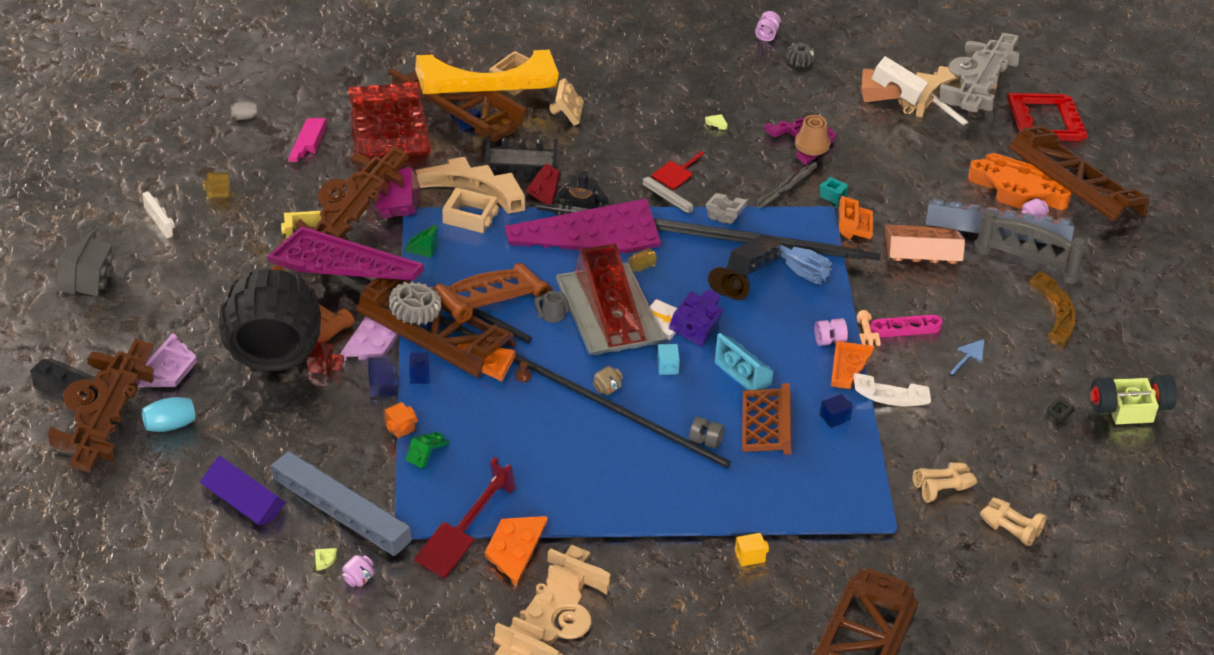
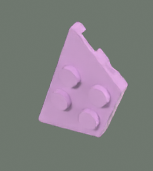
M365 317L340 353V360H346V357L358 356V360L369 358L384 359L399 335Z
M172 333L146 364V366L154 369L153 382L149 383L141 380L138 387H176L197 363L196 355L189 351L184 343H180L177 340V336Z

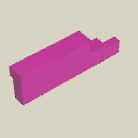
M326 118L306 119L288 158L289 162H298L299 158H304L307 151L316 153L328 127Z

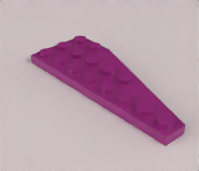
M647 198L505 226L508 244L515 246L531 247V245H543V248L558 246L560 249L584 251L599 249L601 252L613 250L618 251V253H630L661 246Z
M303 226L267 256L270 263L307 273L414 281L424 271V264Z

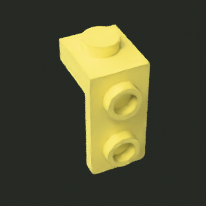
M321 211L284 213L285 223H281L282 234H286V239L293 234V229H298L296 223L299 219L312 228L316 227L321 220Z

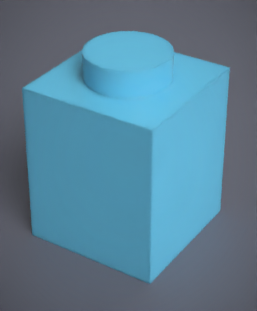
M658 345L657 364L659 375L679 374L680 359L678 345Z

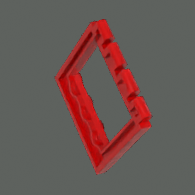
M1008 93L1007 101L1019 132H1022L1023 128L1034 127L1033 118L1029 115V108L1025 104H1057L1067 130L1051 131L1057 134L1061 141H1082V139L1088 138L1087 131L1071 96L1066 94Z

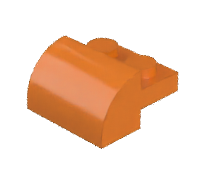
M841 196L839 202V230L841 234L850 240L853 234L871 239L873 235V211L859 207L858 200Z

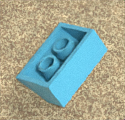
M722 333L717 335L715 364L747 390H762L772 385L773 370L769 366H766L734 339Z

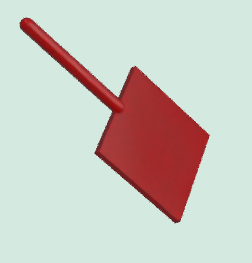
M701 151L683 166L669 161L654 172L651 177L674 190L693 176V173L685 168L701 157L704 152Z

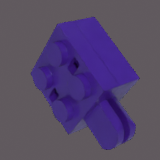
M706 290L702 296L690 291L673 313L668 329L702 347L718 326L724 310L717 306L720 298L719 295L712 290Z

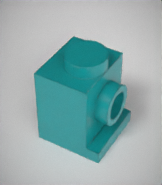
M829 177L819 187L820 197L834 203L835 207L838 208L841 196L847 197L849 185Z

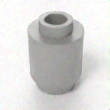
M251 101L234 103V107H231L232 118L235 117L236 121L253 119V117L257 116L256 104L251 103Z

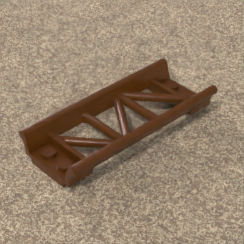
M434 56L436 59L440 60L441 62H443V63H445V64H448L447 62H445V61L441 60L440 58ZM393 68L389 70V75L392 76V83L406 92L413 91L475 128V132L487 139V136H491L492 142H496L518 131V127L523 125L524 116L528 112L527 108L497 91L468 92L466 94H423L416 70L406 75ZM470 100V101H468V102H466V103H463V104H461V105H459V106H456V105H454L453 103L449 102V101ZM483 102L481 120L465 111ZM490 105L501 111L488 117Z
M1045 126L1023 128L1022 132H1018L1014 141L1008 146L1010 150L1113 222L1118 219L1123 209L1131 207L1142 216L1148 213L1149 197L1136 188L1127 190L1061 145V139L1058 138L1057 134ZM1048 156H1052V157H1055V158H1059V159H1062L1063 161L1057 162V161H1054L1053 159H1051V158L1048 157ZM1067 167H1073V168H1075V169L1077 170V174L1074 175L1073 173H1071L1070 171H1068L1066 168H1067ZM1083 175H1085L1089 179L1083 180Z
M376 278L365 286V291L360 294L359 305L356 307V311L476 378H479L481 375L484 360L502 345L506 344L512 348L517 346V341L514 340L512 332L497 324L491 326L473 315L464 323L484 332L483 334L446 338L464 324L454 321L438 334L442 310L452 315V312L442 302L439 315L432 322L431 333L414 323L411 325L410 322L403 323L402 319L397 320V317L392 315V311L387 309L389 307V297L393 288H397L398 284L403 285L404 282L409 284L412 280ZM470 343L463 350L454 346L457 344Z
M866 568L864 571L859 569L855 577H850L814 655H842L840 654L841 652L883 648L880 655H896L919 603L914 597V588L907 586L908 582L875 570ZM852 596L860 599L883 632L845 619L846 617L843 615ZM874 604L899 612L892 629ZM838 626L876 639L830 645Z

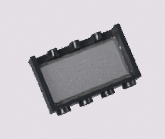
M487 136L484 165H489L494 176L512 173L515 179H534L545 163L556 169L558 139H554L553 149H543V140H537L536 149L526 148L525 139L519 140V148L508 147L509 141L507 138L501 140V147L491 146V136Z

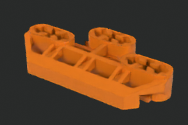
M996 153L986 155L985 159L973 160L970 164L968 179L982 186L996 188V199L1000 203L1022 209L1025 203L1037 198L1045 201L1047 206L1056 209H1066L1072 195L1071 192L1032 164Z

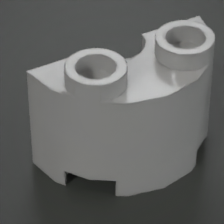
M715 193L705 204L708 217L711 220L731 224L747 206V200L736 197L734 201H731L727 195Z

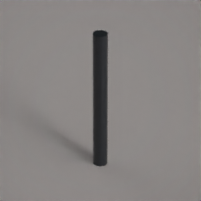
M478 308L472 309V314L492 325H499L512 332L516 338L528 344L532 341V337Z

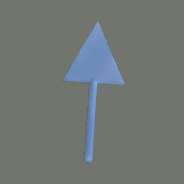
M984 339L957 348L967 355L950 372L951 375L970 356L982 362Z

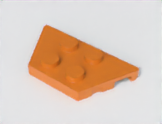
M546 516L501 519L485 551V557L495 564L502 574L505 573L515 586L518 585L548 522V517Z

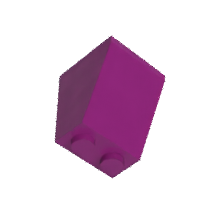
M412 167L402 168L397 171V173L403 176L405 185L403 188L389 181L388 183L391 186L387 190L388 195L385 196L379 193L380 199L376 201V210L380 218L388 219L395 216L416 214L420 185Z

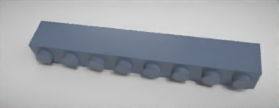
M937 198L933 199V201L929 200L925 225L979 233L983 213L990 209L995 211L998 218L1033 223L1072 241L1074 223L1069 219L1060 218V220H1054L1053 217L1043 215L1041 218L1035 217L1032 213H1024L1022 215L1016 214V211L1005 210L1003 212L998 211L994 207L983 209L976 204L964 206L961 202L956 201L945 203L944 200ZM998 227L1002 237H1008L1012 234L1011 230ZM1016 233L1018 240L1028 241L1030 239L1027 235ZM1037 238L1033 239L1034 242L1047 244V242L1040 241Z
M288 451L271 465L275 481L391 555H397L412 541L411 529L406 522L396 519L390 512L380 509L375 503L369 502L359 493L348 489L345 484L337 482L329 474H324L316 466L308 464L300 456Z

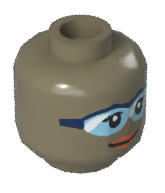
M607 366L594 375V381L592 382L599 394L608 396L621 388L623 376L617 368L614 370L612 367Z

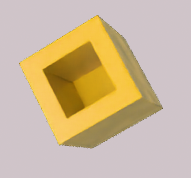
M761 533L736 537L735 553L741 567L766 561L769 546L768 542L763 540Z

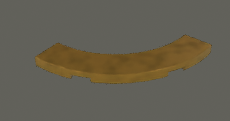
M1040 270L1030 279L1029 284L1044 294L1052 304L1056 315V323L1049 332L1048 339L1064 347L1070 340L1075 327L1076 312L1074 304L1068 293L1058 286V282Z

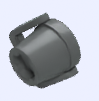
M550 291L537 297L534 301L539 319L543 318L547 322H560L565 318L566 313L569 312L565 296L562 292ZM543 301V306L540 308L539 302Z

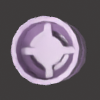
M773 11L764 12L755 29L756 36L762 41L768 42L773 40L781 24L780 16Z
M843 318L833 319L830 323L828 320L815 322V339L819 346L830 345L831 342L836 344V341L847 342L848 331Z

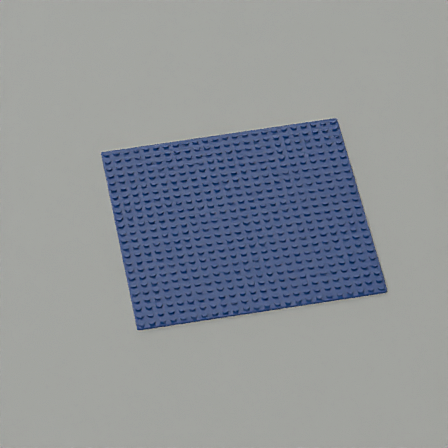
M831 206L745 207L731 224L711 220L708 217L706 207H694V211L689 214L678 207H650L653 218L842 246L835 208ZM417 207L416 214L403 216L402 257L424 264V271L412 282H420L422 285L427 283V287L434 288L437 284H444L448 287L477 274L499 270H513L515 264L522 263L540 280L546 281L552 287V291L561 292L556 280V275L629 263L649 306L657 299L678 308L690 291L702 296L706 290H712L708 283L710 271L717 267L727 268L731 251L746 243L657 230L661 241L660 247L630 253H618V251L613 250L601 252L599 249H589V251L560 249L558 246L543 248V245H531V247L515 246L508 244L505 226L558 215L554 214V212L537 210V207H525V211L507 214L503 207H499L498 214L492 218L491 226L487 227L484 233L443 223V207ZM474 207L459 208L461 211L482 215L484 211ZM434 224L437 225L438 247L431 258L405 251L406 245L413 236ZM819 254L832 262L829 266L832 268L829 271L830 276H827L825 278L826 282L822 281L821 285H816L797 275L785 263L786 259L782 257L748 275L749 282H751L750 292L744 300L737 301L718 294L720 298L717 306L724 310L718 326L702 347L676 333L670 340L665 338L664 342L656 345H645L634 349H623L618 352L590 355L570 311L566 313L565 318L560 322L551 323L543 318L539 319L534 304L536 298L533 296V293L478 307L481 311L532 337V341L528 344L514 336V340L517 341L515 348L506 344L502 345V347L515 350L516 354L689 440L690 430L697 416L708 419L709 423L714 421L725 425L724 435L718 449L707 447L704 442L702 444H695L731 461L727 469L529 369L531 372L530 381L525 383L517 381L515 375L520 368V364L515 361L512 362L503 381H499L482 372L480 377L476 378L400 336L398 403L403 402L406 407L410 406L414 410L418 422L415 423V431L397 438L395 518L409 525L411 539H430L443 521L453 527H457L490 485L489 482L493 478L490 462L496 457L498 458L499 466L505 469L508 464L512 466L516 488L511 494L501 488L495 492L464 532L474 539L492 538L501 519L541 516L548 517V522L540 538L728 536L761 533V535L896 533V518L873 401L856 391L855 383L851 389L831 387L836 344L831 342L830 345L819 346L815 339V322L828 320L830 323L833 319L843 318L847 325V342L861 344L845 258ZM515 278L504 280L515 285L518 284V280ZM496 282L494 284H488L490 286L502 289L501 283ZM485 287L473 288V290L486 293ZM468 291L457 293L465 297H470V292ZM543 301L539 302L540 308L543 306ZM442 310L441 316L453 322L456 321L452 315ZM428 321L426 325L420 323L419 327L431 333L432 322ZM467 323L462 325L476 334L484 333ZM440 324L438 334L447 327ZM454 331L446 338L458 337L463 335ZM719 333L743 345L746 350L773 370L772 385L766 389L782 388V383H790L792 454L784 455L783 450L742 451L743 391L747 389L715 364L717 335ZM658 345H678L680 359L679 374L659 375L657 364ZM866 365L860 374L867 375ZM610 366L614 370L617 368L621 372L623 379H621V388L607 396L599 394L592 381H594V375L597 372ZM770 396L767 399L773 402L778 396ZM747 397V400L752 403L758 399L757 397ZM764 402L758 405V407L761 409H764L766 406H768ZM771 409L767 413L773 416L778 411H776L775 409ZM752 410V411H750V412L748 413V415H750L751 417H753V416H755L758 412H756L755 410ZM764 416L758 419L762 424L768 420ZM775 423L768 426L771 430L778 427ZM754 424L748 427V429L751 431H754L756 428H758ZM762 430L757 435L763 438L768 433ZM439 432L444 435V438L449 440L448 445L432 449L426 468L421 469L405 460L413 437ZM774 437L767 441L769 443H779ZM752 438L747 442V445L756 444L758 441Z

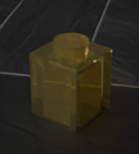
M229 172L207 173V179L203 180V190L207 191V198H229Z

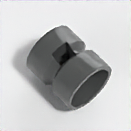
M697 416L690 430L689 441L698 444L704 442L705 446L718 449L724 435L725 425L714 421L709 423L708 419Z

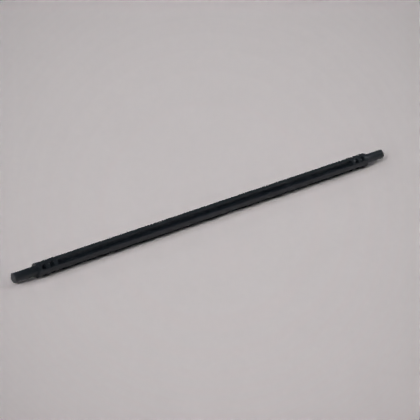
M537 204V210L554 212L556 215L590 209L563 204ZM653 218L657 230L745 243L763 235L782 243L781 245L789 249L798 247L812 250L819 254L859 260L865 258L880 261L881 253L863 251L860 248Z

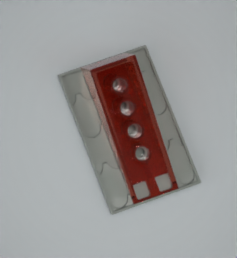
M616 243L580 249L575 271L556 275L559 288L565 296L569 311L590 355H601L606 352H618L628 348L634 349L645 345H656L665 341V337L629 263H622Z

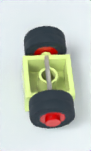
M1155 375L1151 378L1150 383L1148 378H1095L1091 384L1090 398L1095 413H1111L1115 424L1154 422L1157 411L1174 409L1177 401V388L1175 380L1171 375Z

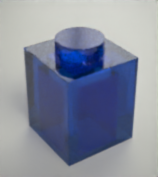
M410 353V384H430V353Z
M840 394L822 401L820 417L832 428L851 420L853 406L849 400Z

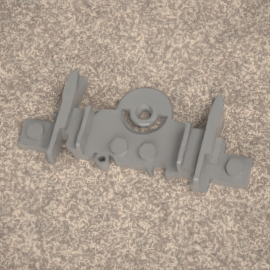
M1002 33L998 41L990 40L987 44L968 41L965 44L967 57L956 58L949 64L950 72L955 76L961 77V89L941 83L939 101L961 106V109L970 112H977L979 109L992 111L994 95L989 94V91L994 89L999 73L1005 72L1008 65L1018 66L1020 53L1013 51L1018 42L1019 36Z

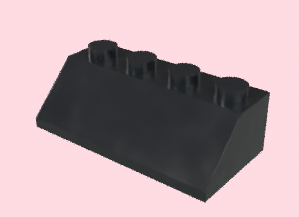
M44 358L30 370L34 388L64 401V391L71 383L84 379L93 381L95 378L63 362ZM91 386L90 389L95 394V401L99 393L94 387ZM86 393L81 394L82 397H85V396L88 395V394H86Z

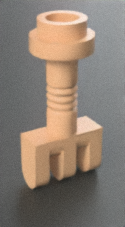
M867 310L858 312L856 319L859 324H862L864 334H859L861 344L866 345L865 341H867L868 345L873 346L874 341L875 346H880L879 334L871 332L869 324L872 320L871 314Z

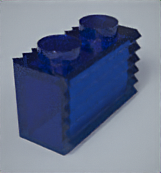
M391 356L369 357L370 397L394 396V389H398L397 377H393V375H397L396 363H392Z

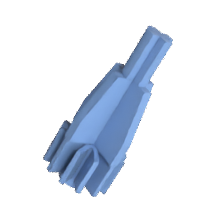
M781 245L780 257L786 259L785 263L797 275L816 285H821L822 281L826 282L825 278L830 276L829 271L832 270L829 267L832 264L829 259L812 250L793 247L791 250Z

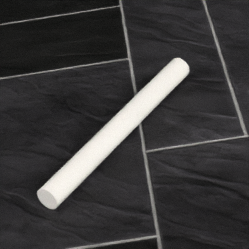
M931 93L934 97V103L962 125L968 123L946 103L940 102L939 98Z

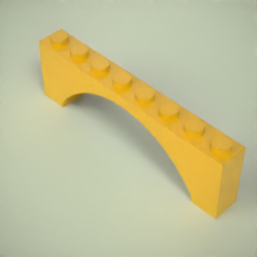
M533 50V55L522 65L495 73L465 71L441 62L434 55H416L415 70L423 94L557 88L559 73L550 50Z

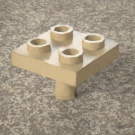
M564 78L559 81L556 103L550 104L549 108L554 115L563 111L575 126L580 123L584 102L582 97L578 96L575 92L573 85Z

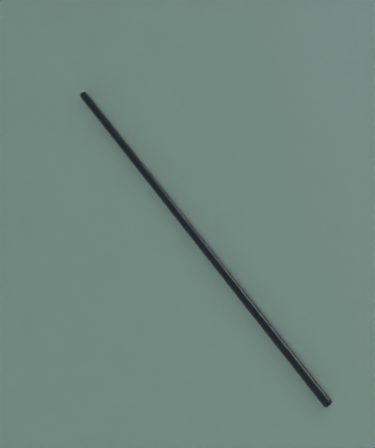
M344 275L364 286L372 282L365 277ZM443 316L440 318V324L445 327L453 323V321ZM463 326L455 330V332L463 336L477 335ZM515 353L513 361L519 364L525 361L528 364L527 368L726 469L729 468L731 461Z

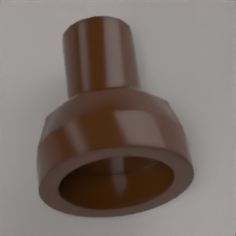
M525 361L520 362V368L515 375L516 380L522 383L528 382L531 379V372L527 368L528 364Z

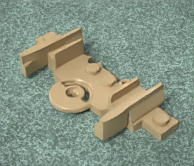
M571 545L565 554L549 549L547 562L554 565L549 566L546 585L541 583L536 586V596L526 610L520 611L521 619L517 617L512 619L510 628L500 623L496 624L494 643L500 645V648L495 655H562L558 650L551 647L558 637L565 639L578 638L586 634L591 627V615L585 607L580 605L582 601L580 592L584 584L592 586L607 595L610 589L611 574L599 567L587 564L590 559V552ZM558 616L559 625L563 628L562 631H560L554 623L555 619ZM567 621H572L573 623H572V624H567L566 622H567Z

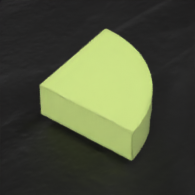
M722 114L705 117V122L710 127L712 125L718 127L719 130L727 129V123Z
M337 548L315 549L316 571L323 570L334 563L337 557Z

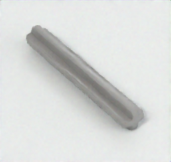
M648 176L643 179V186L687 214L694 211L692 203Z

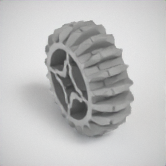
M411 281L409 284L404 282L403 285L398 284L397 288H393L389 297V307L392 315L396 316L397 320L402 319L403 323L410 322L411 325L416 323L418 326L420 323L426 325L428 321L433 322L434 318H437L439 315L441 296L438 295V291H434L433 287H427V283L422 285L420 282L413 283Z

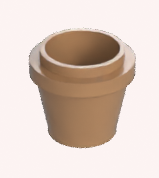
M819 115L805 117L800 132L795 139V146L799 151L806 155L817 156L829 150L830 138L828 137L827 121L825 118Z

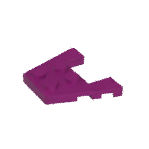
M805 118L795 119L794 122L790 123L779 121L777 125L767 123L764 130L773 138L789 132L796 139ZM827 126L831 145L836 140L837 134ZM801 151L796 153V158L804 165H808L817 157L806 155Z

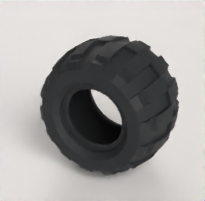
M263 269L242 275L241 279L235 280L227 290L220 306L219 330L224 347L229 351V355L234 360L250 368L263 371H278L299 365L305 361V357L311 354L320 335L321 311L314 290L305 283V280L286 271Z

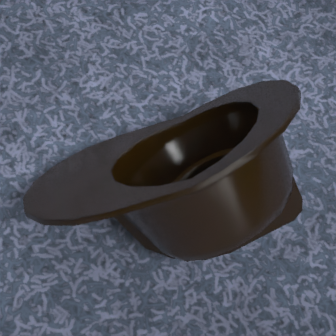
M725 267L714 268L708 275L709 286L720 295L739 301L744 300L750 292L751 282H749L748 276Z

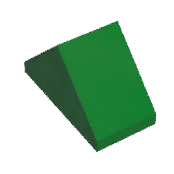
M434 224L413 236L406 245L405 251L431 258L438 247L437 225Z

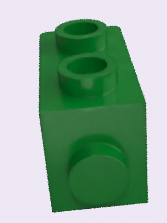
M439 432L413 437L405 460L421 469L426 468L432 449L448 445L449 440L444 438V435Z

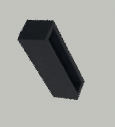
M761 235L732 250L727 268L748 276L778 260L781 255L780 247L782 243Z

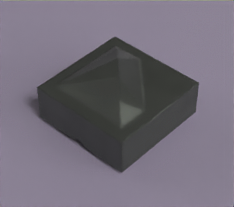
M1059 396L1046 411L1062 424L1075 409Z

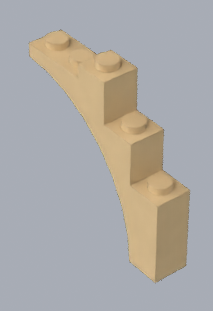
M939 66L938 72H934V75L917 72V76L928 82L923 95L914 105V109L917 110L916 116L923 117L925 109L934 99L931 93L939 97L941 83L961 89V77L955 76L950 72L949 67Z
M465 157L449 159L448 164L415 170L420 188H463L497 197V203L503 207L507 214L525 211V195L512 173L494 176L489 165L471 168Z

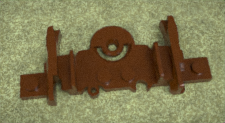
M395 146L388 151L383 159L375 156L370 160L361 154L355 153L350 157L353 165L359 166L362 170L359 173H353L347 180L338 178L326 182L318 192V201L323 207L320 213L321 220L315 228H312L299 219L296 223L297 228L299 229L303 226L348 240L346 233L353 230L349 224L352 221L359 223V218L369 207L370 200L372 199V201L376 202L380 199L379 193L385 196L388 195L387 190L391 186L388 183L389 181L401 188L405 186L403 176L397 173V171L409 158L408 154ZM344 186L347 187V194H346V196H345V191H344V189H343Z
M134 339L128 353L118 351L115 357L104 353L91 352L87 358L88 365L100 370L94 380H78L71 383L65 389L63 394L64 404L70 411L76 413L74 417L77 424L75 432L72 435L50 426L48 438L50 446L65 452L75 453L70 462L71 468L91 473L98 457L113 461L114 445L110 443V434L116 431V425L111 424V422H121L120 414L127 403V397L133 398L136 396L141 380L149 383L153 382L154 369L146 366L154 350V344ZM91 386L94 387L99 393L95 401V394L90 389ZM84 393L88 394V395L85 396V397H82V396H81V394H84Z

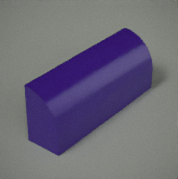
M220 455L200 480L201 484L258 525L269 523L286 504L284 500Z

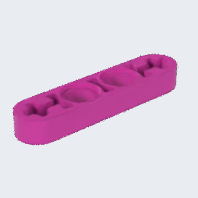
M937 315L873 320L870 328L872 333L879 334V338L938 333L941 330L943 321ZM911 324H917L919 327H913ZM893 325H898V326H900L901 328H900V329L894 328Z

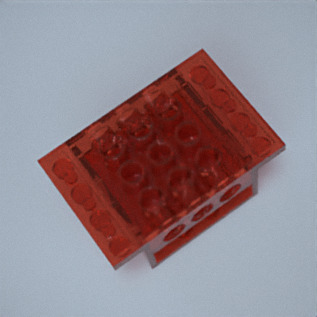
M418 82L348 88L355 153L361 154L370 160L375 156L383 159L388 151L395 146L408 154L409 158L404 164L429 157L431 144ZM357 166L359 173L362 170V168Z

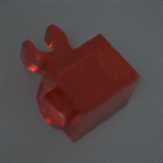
M317 342L311 354L307 356L308 371L327 374L330 366L334 370H341V363H344L343 355L333 354V344Z

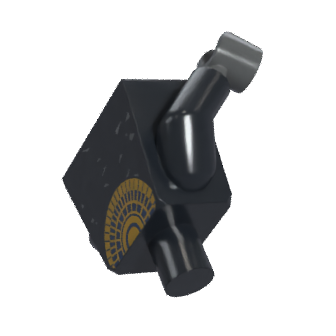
M586 171L578 172V177L573 176L570 182H566L559 189L557 198L565 199L564 205L594 209L599 208L600 203L601 206L606 204L612 205V196L603 192L601 187L598 186L597 180L588 178V172Z

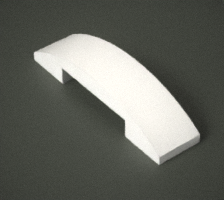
M854 374L855 390L871 400L895 406H919L931 402L930 390L927 386L910 383L908 389L874 383L873 376Z

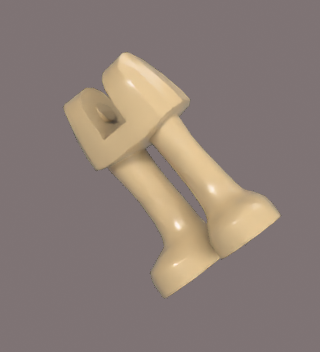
M949 463L946 469L920 468L913 471V483L916 488H922V497L926 503L933 502L937 497L938 491L942 489L955 488L957 491H961L977 484V478L973 473H970V468L965 463Z
M992 498L988 506L980 512L981 518L995 530L1000 526L1005 528L1027 546H1030L1034 542L1035 537L1037 538L1040 535L1047 516L1042 513L1036 514L1033 519L1027 518L1012 509L1010 503L997 498Z

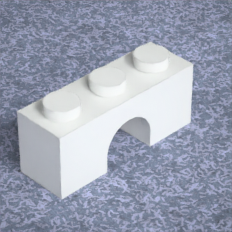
M886 56L877 65L871 78L885 88L890 82L898 84L902 90L900 97L913 105L923 95L928 82Z

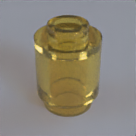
M649 248L632 254L628 258L629 266L634 272H640L653 267L657 261L656 253Z

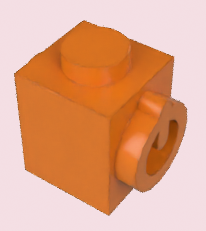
M401 402L385 409L386 427L397 438L415 431V423L418 422V419L410 406L406 407Z

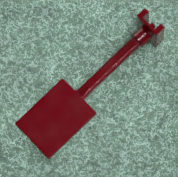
M494 457L490 462L493 478L489 482L490 485L457 527H453L443 521L413 559L414 562L446 579L475 541L474 538L464 533L497 490L501 488L511 494L516 488L512 466L508 464L504 469L499 466L498 458Z

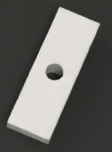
M150 192L142 193L144 208L165 237H173L172 229L175 226L172 218L167 217L164 207H160L156 197L153 198Z

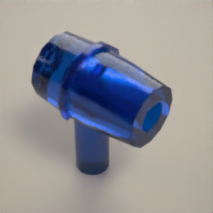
M473 107L467 111L480 119L481 113L477 108ZM450 114L451 118L458 120L457 125L462 131L472 128L471 125Z

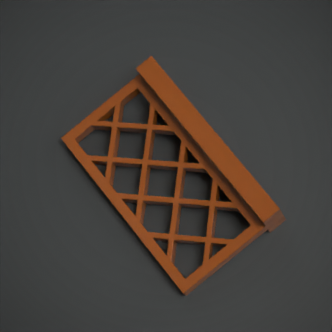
M782 383V388L743 391V452L783 450L784 455L792 454L790 383ZM770 396H778L773 402L767 399ZM747 397H757L758 399L752 403L747 400ZM762 402L768 405L764 409L758 407ZM771 409H775L776 411H778L773 416L767 413ZM755 410L758 412L755 416L751 417L748 415L750 411ZM762 416L768 419L763 424L758 421ZM772 423L778 425L774 430L768 428ZM752 424L758 427L754 431L748 429ZM762 430L768 433L763 438L757 435ZM774 437L779 443H769L767 441ZM752 438L758 441L756 444L747 445V442Z

